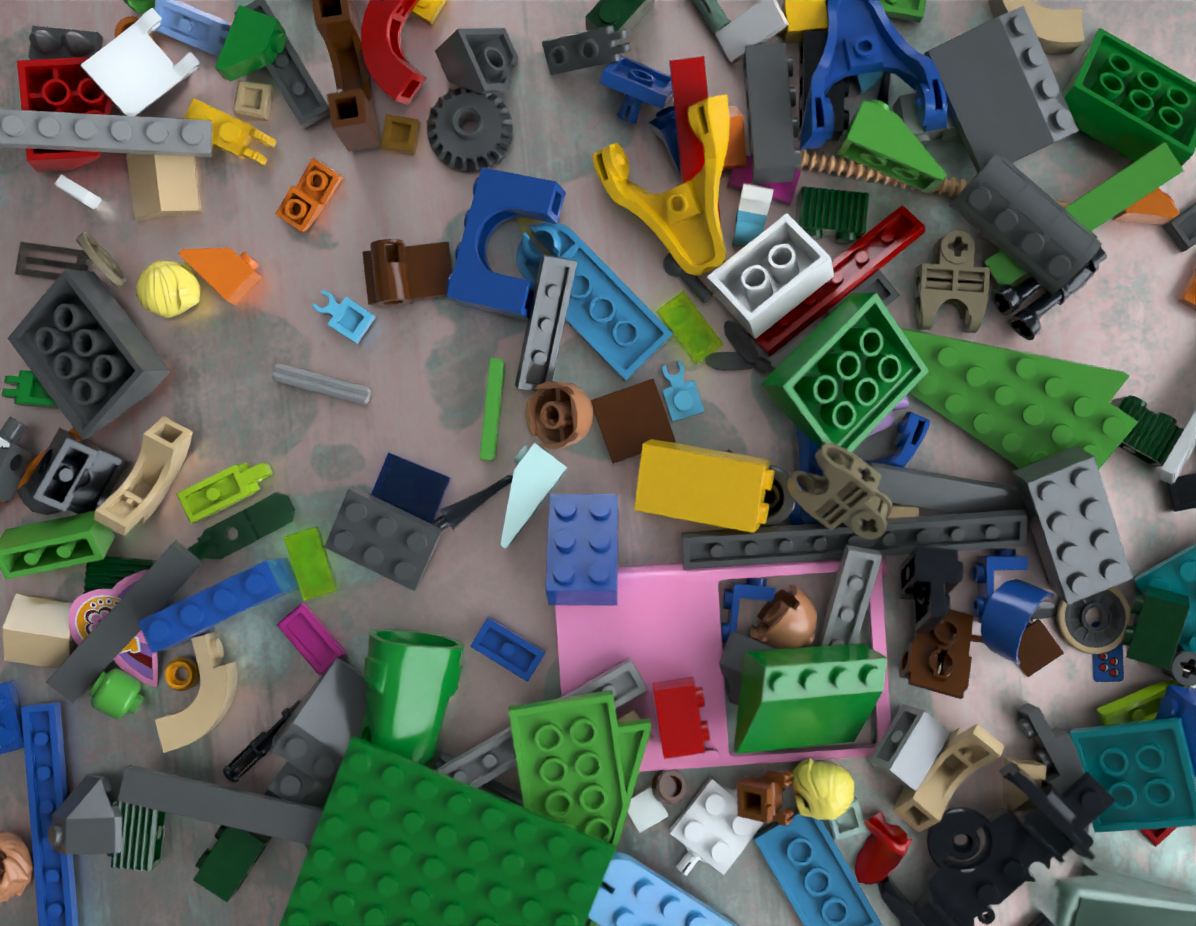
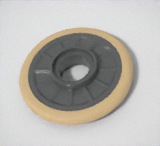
M1114 586L1069 605L1061 599L1057 608V625L1063 638L1073 648L1088 654H1101L1111 651L1120 645L1125 626L1131 625V611L1125 596ZM1096 607L1100 610L1102 619L1098 625L1090 626L1086 621V613L1089 609Z

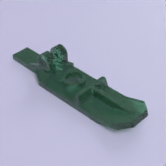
M275 492L250 507L205 529L203 534L197 538L198 542L187 549L200 560L205 558L223 559L293 522L296 510L288 495ZM232 527L238 531V536L235 540H231L228 536V531Z

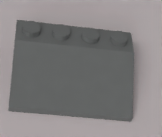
M1024 6L987 21L924 53L925 56L931 58L945 89L947 107L977 174L996 153L1013 163L1079 131Z
M65 269L7 338L83 440L89 439L148 396L170 372L163 360L93 271Z

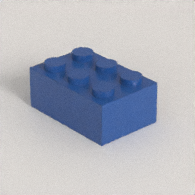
M549 494L546 572L548 605L618 606V494Z

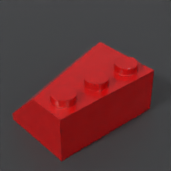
M90 57L17 61L22 110L110 115L113 102L81 68V64ZM25 148L27 162L37 173L74 170L99 159L101 152Z

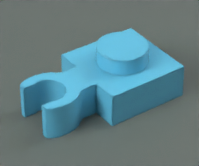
M322 290L321 293L329 298V304L327 307L321 308L313 303L314 309L321 314L332 315L328 325L358 344L376 316L348 297H345L342 303L338 304L336 298L331 293Z
M680 360L676 362L679 368L677 375L672 376L668 374L666 365L662 367V375L671 386L662 390V394L672 423L704 413L695 381L684 382V365Z

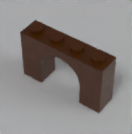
M312 0L315 25L327 46L337 92L327 94L332 129L348 152L380 147L381 142L370 74L365 65L361 49L362 25L360 16L352 0Z

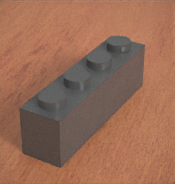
M786 43L745 46L743 67L752 184L793 182L795 170L801 168V149L794 147V138H798L799 134L798 117H792L791 107L796 106L795 86L789 87V77H793V57L787 56Z

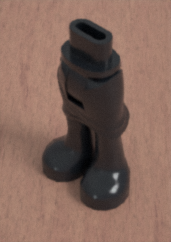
M1102 247L1056 293L1051 295L1047 291L1029 306L1009 318L1008 323L1010 327L1027 340L1036 338L1042 331L1040 319L1055 305H1062L1070 296L1083 288L1093 277L1094 273L1099 270V264L1107 259V254ZM1030 276L1015 287L1009 284L997 286L991 292L992 300L999 313L1003 316H1008L1043 286Z

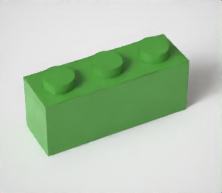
M95 511L6 529L0 537V570L5 579H11L102 560L115 538L112 529L94 520Z

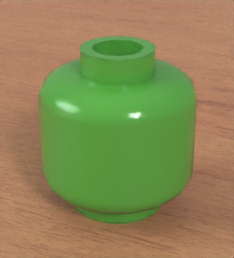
M118 668L111 669L108 673L102 671L88 694L92 697L91 705L93 708L114 719L122 718L126 712L134 714L144 698L143 695L139 694L141 681Z

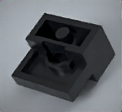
M59 428L26 488L33 499L64 512L69 510L81 514L95 511L107 500L128 462L120 456L95 446L87 439L83 440L80 436Z
M915 547L899 566L900 599L913 600L914 633L928 634L949 614L951 607L949 593L962 581L964 573L963 563L958 561L957 549Z

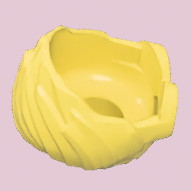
M163 260L153 262L141 272L136 284V296L139 303L146 310L164 318H171L185 312L200 302L201 287L188 263Z
M807 758L801 761L792 771L793 777L790 779H793L791 785L794 788L799 815L812 817L817 820H834L845 814L846 810L851 806L855 791L854 779L844 767L835 763L814 761L811 758ZM801 796H803L807 800L809 808L805 807L804 801Z

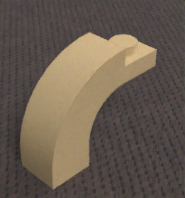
M988 0L994 18L1024 6L1045 54H1070L1084 42L1081 8L1053 10L1041 6L1035 0Z
M164 416L143 434L140 454L125 482L95 510L94 520L123 536L137 523L143 525L161 504L180 472L189 450L193 432Z
M215 632L191 638L200 673V688L195 700L184 710L169 713L155 719L163 753L185 747L210 733L225 718L233 704L238 681L236 661L226 664L222 663L221 658L224 657V649L219 638L216 639Z
M975 724L966 731H963L961 728L956 729L948 737L942 751L936 757L917 791L906 787L903 788L893 808V812L919 833L940 822L951 796L959 785L975 770L1000 757L1004 745L978 724Z

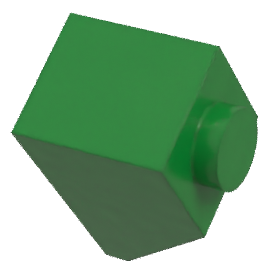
M239 5L215 69L225 80L231 82L274 63L277 53H281L285 47L286 31L278 19Z

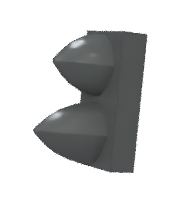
M32 26V32L29 35L30 49L28 58L30 60L91 57L102 49L103 37L98 32Z

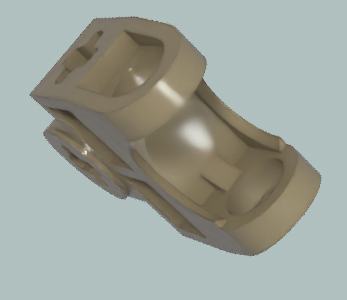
M953 230L940 238L933 247L932 264L922 263L915 268L913 302L917 326L921 330H930L932 328L934 314L938 313L942 303H948L957 308L960 319H963V327L966 333H976L981 326L988 302L990 268L973 267L975 242L972 236L964 230ZM952 243L953 249L959 250V253L955 256L954 250L948 249V246Z
M833 443L824 444L816 452V460L824 470L823 474L825 476H817L813 473L808 474L797 470L788 477L787 488L793 499L808 514L832 531L843 522L858 536L865 539H876L884 534L887 526L886 518L891 513L892 502L887 495L877 490L882 475L852 452ZM828 455H830L831 457H833V459L835 460V462L832 461V460L828 457ZM797 481H798L808 492H806V491H804L803 489H801L800 486L798 485Z

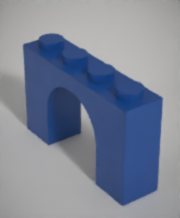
M482 167L480 175L476 178L473 185L474 197L471 208L465 214V230L462 241L456 247V263L453 273L449 275L447 280L446 297L459 305L528 320L535 284L530 280L493 272L487 260V245L496 228L513 218H529L558 224L566 194L564 189L556 181Z
M287 558L266 560L138 621V624L151 653L154 654L191 641V638L210 632V627L256 606L273 602L301 587Z

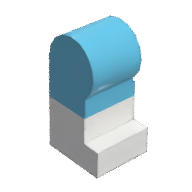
M743 182L732 245L745 247L764 231L774 192L773 188Z

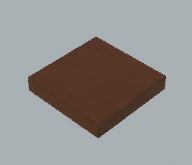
M654 378L591 400L612 464L640 455L643 443L650 439L676 442Z

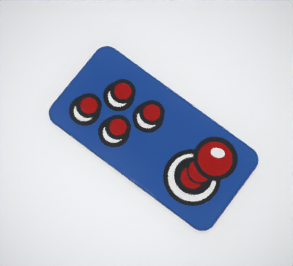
M1095 621L1091 624V626H1096L1101 621ZM1121 643L1111 651L1092 654L1094 681H1123V645Z

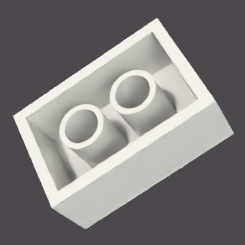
M786 213L708 275L707 278L714 296L756 339L833 278L834 273L831 257Z

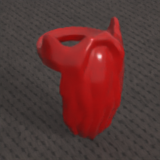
M881 811L871 818H866L864 821V825L872 834L867 838L864 847L857 856L855 874L858 883L874 885L885 880L899 865L912 841L911 838L908 840L907 833L900 826L886 823L884 813Z

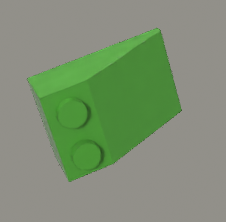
M863 100L853 115L836 154L929 194L945 180L947 174L896 113L889 111L890 107L887 104L878 100H870V102Z

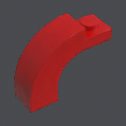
M370 0L365 10L361 27V49L365 65L373 80L387 95L395 101L409 105L427 79L409 63L401 46L403 25L419 0Z

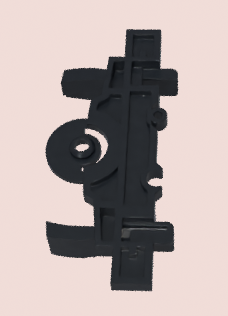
M1010 762L1000 769L999 772L1002 777L1018 786L1029 799L1013 811L1001 808L988 819L980 812L966 807H956L944 811L940 822L929 827L927 832V849L936 864L926 876L929 887L912 904L896 887L890 876H888L882 882L877 883L881 898L890 911L899 919L901 926H974V918L976 916L981 923L990 924L995 920V913L991 905L1002 903L1025 881H1035L1033 874L1029 872V867L1034 862H1041L1049 869L1052 857L1062 864L1065 861L1063 856L1070 849L1091 861L1095 859L1096 856L1090 849L1094 841L1084 829L1116 800L1088 771L1061 794L1051 783L1041 790L1036 781L1027 772L1013 762ZM980 827L983 829L985 843L978 856L965 862H957L947 858L949 855L961 860L973 857L980 847V839L976 831ZM959 834L967 836V842L963 845H958L954 841L955 837Z

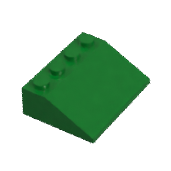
M1099 28L1062 90L1077 128L1088 134L1092 139L1100 141L1117 151L1121 156L1129 158L1134 162L1165 142L1182 167L1193 156L1196 148V83L1104 29Z
M851 293L761 383V386L778 409L819 448L824 444L833 443L853 452L921 381L929 370L877 293ZM828 455V457H829L832 461L835 462V460L833 459V457H831L830 455Z
M865 644L744 652L733 751L736 754L855 742L883 692L888 658Z

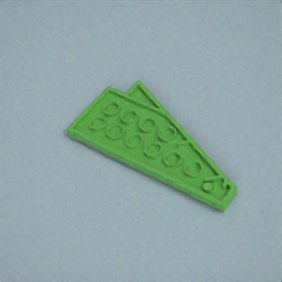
M900 328L929 370L909 393L1019 468L1074 446H1079L1095 456L1098 469H1100L1138 423L1134 418L1110 403V400L1130 377L1124 371Z
M612 690L509 706L508 712L524 808L616 846L614 852L616 853L650 734V719L645 718L617 723ZM588 917L584 926H596V922Z

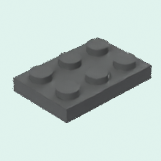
M351 486L345 495L324 548L415 591L421 582L443 529Z

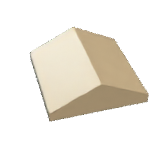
M131 153L126 155L134 220L140 221L202 212L195 157Z
M15 594L2 627L4 661L58 669L77 648L69 628V611L73 602Z

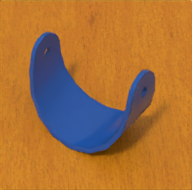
M1018 579L1003 583L988 600L982 615L981 635L984 644L990 651L1020 665L1018 649L1025 628L1041 601L1046 597L1053 598L1054 594Z

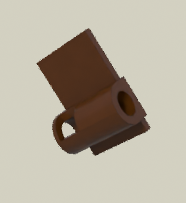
M383 239L370 243L371 251H362L369 305L377 304L379 307L412 304V300L447 296L446 284L449 275L452 274L448 241L406 246L404 241L400 239Z
M950 609L949 614L928 634L915 633L914 640L906 646L902 654L899 676L908 679L909 685L962 699L969 685L972 657L969 656L974 616ZM941 664L940 674H938V669Z

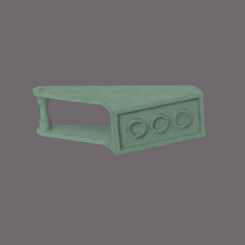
M1084 864L1081 877L1056 878L1054 886L1059 889L1056 902L1059 906L1053 926H1196L1195 894Z

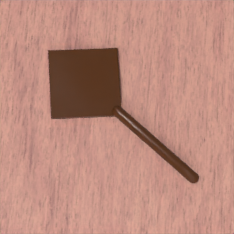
M1040 619L1025 628L1018 649V659L1021 661L1019 666L1027 677H1030L1064 654ZM971 635V641L984 643L982 636Z

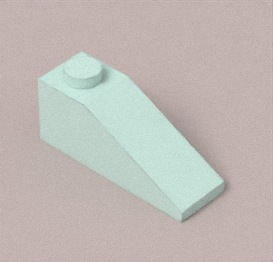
M535 443L531 448L525 445L514 459V462L518 465L513 472L500 543L505 549L509 548L568 469Z

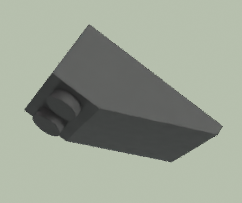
M336 657L273 736L271 748L273 752L327 789L336 779L350 739L352 737L361 738L366 700L364 675L339 657Z

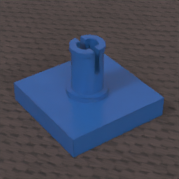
M620 55L621 60L610 63L604 69L599 83L625 94L620 109L617 112V117L624 120L631 106L626 122L637 123L643 102L660 109L664 108L672 96L671 77Z

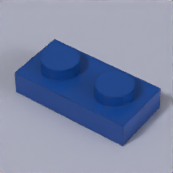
M491 617L486 619L470 646L527 682L546 653L543 649Z
M14 680L0 684V755L24 748L21 705Z

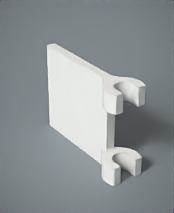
M153 8L144 13L131 27L81 64V68L125 116H137L176 84L194 73L199 68L198 65H200V62L191 52L175 65L148 35L155 31L161 25L160 21H162V18Z

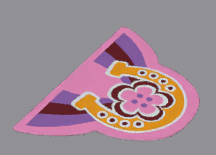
M148 570L140 571L124 578L112 589L89 591L74 600L69 611V628L72 638L78 646ZM140 630L113 660L127 674L145 684L157 687L158 655L157 653H151L146 639Z

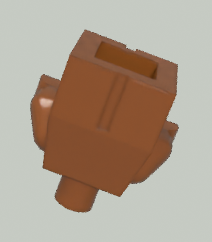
M770 770L762 775L748 776L737 782V816L764 823L775 821L782 826L791 823L794 819L791 818L793 811L788 808L781 812L779 810L783 806V792L786 786L793 783V779H789L793 777V773L789 770H785L782 773Z

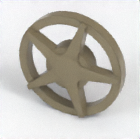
M82 232L77 236L75 241L93 261L91 265L99 268L116 288L122 287L128 282L122 269L95 238L87 232Z

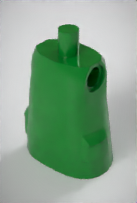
M398 629L371 630L369 632L368 656L365 657L363 681L366 685V700L360 739L418 764L430 762L435 755L449 698L459 688L458 683L462 671L460 663L464 644L443 635Z

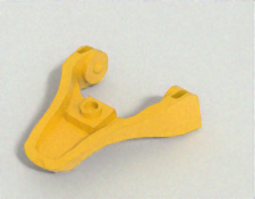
M728 94L710 97L688 108L691 128L705 148V164L692 180L663 193H650L630 182L628 176L630 172L629 161L623 148L618 143L610 144L593 153L595 171L612 200L641 218L664 243L680 267L686 273L692 275L711 272L720 267L726 257V248L718 214V192L729 141L730 116Z

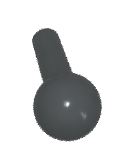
M670 253L665 256L663 267L668 275L680 277L703 303H707L714 294L696 275L686 273Z

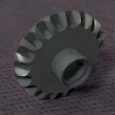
M461 86L454 90L449 89L448 93L438 97L437 103L434 107H431L427 120V137L430 146L443 163L454 169L474 172L480 171L482 167L488 168L504 156L512 140L513 123L509 109L500 96L494 93L480 94ZM467 120L477 122L475 129L468 132L463 131L461 125Z

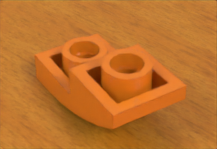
M312 158L297 186H291L275 215L302 233H305L325 208L344 176L320 160Z

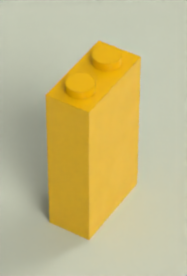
M650 439L642 445L634 510L755 533L761 524H766L769 504L764 503L766 490L770 491L772 488L774 470L769 469L770 459Z

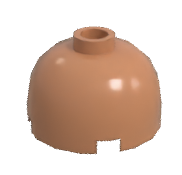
M548 381L537 385L534 389L537 391L534 393L533 398H528L526 403L525 418L531 435L537 436L543 442L540 444L541 446L553 450L579 443L588 434L593 423L594 411L591 400L586 392L574 383L564 381Z
M794 585L789 586L791 589L789 593L783 589L775 594L774 601H768L758 613L757 617L761 622L758 628L754 625L751 626L750 636L777 649L808 647L815 638V633L813 632L817 625V612L813 602Z

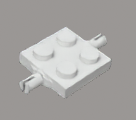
M710 776L669 829L670 834L682 842L688 850L682 860L676 865V868L683 872L684 875H688L698 860L709 863L724 875L764 822L737 816V788L734 791L731 788L724 787Z

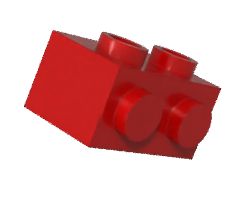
M693 677L652 683L663 758L668 759L705 753L704 742L710 741L707 720H700L699 708L705 707L702 686L696 687Z

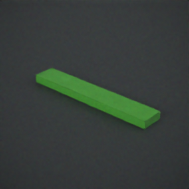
M1164 142L1066 206L1065 209L1090 231H1093L1184 170ZM1001 250L982 261L985 267L990 268V274L998 286L1002 284L1010 285L1027 273Z

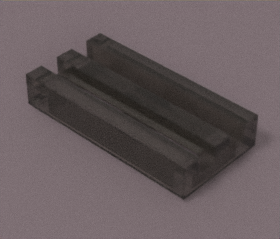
M20 241L15 274L22 277L56 281L61 275L60 273L25 269V264L87 271L86 259H89V256L84 250ZM33 251L75 257L77 261L76 263L28 257L27 252Z

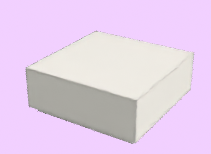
M62 174L55 183L57 188L92 209H97L102 201L101 198Z
M652 784L633 794L629 805L628 814L639 833L669 816L663 803L654 797Z

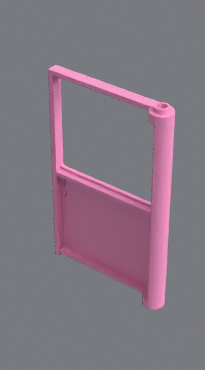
M882 556L869 600L871 648L887 657L882 577L887 576V562L885 556ZM842 559L684 569L683 563L619 567L618 606L555 605L561 697L628 658H631L647 685L648 690L615 709L617 717L634 707L641 719H650V731L653 734V738L647 741L639 772L803 761L807 758L822 760L872 756L891 725L887 666L883 692L875 705L876 743L790 748L740 754L735 752L729 753L724 675H722L719 665L723 654L719 581L838 572ZM693 677L695 686H702L705 707L699 708L700 720H707L710 741L704 742L705 749L715 748L717 750H705L703 754L664 759L652 683Z

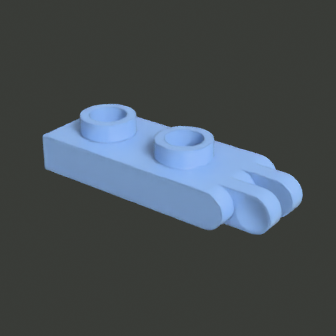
M177 0L155 1L154 10L162 18V21H160L161 25L155 31L213 55H220L230 30V22Z

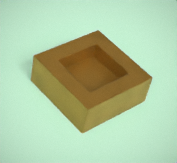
M386 114L380 144L382 150L415 155L421 124L419 119Z

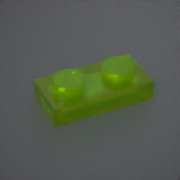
M684 290L656 311L695 365L724 345Z
M319 526L284 536L303 601L339 590L326 548H324L325 545Z

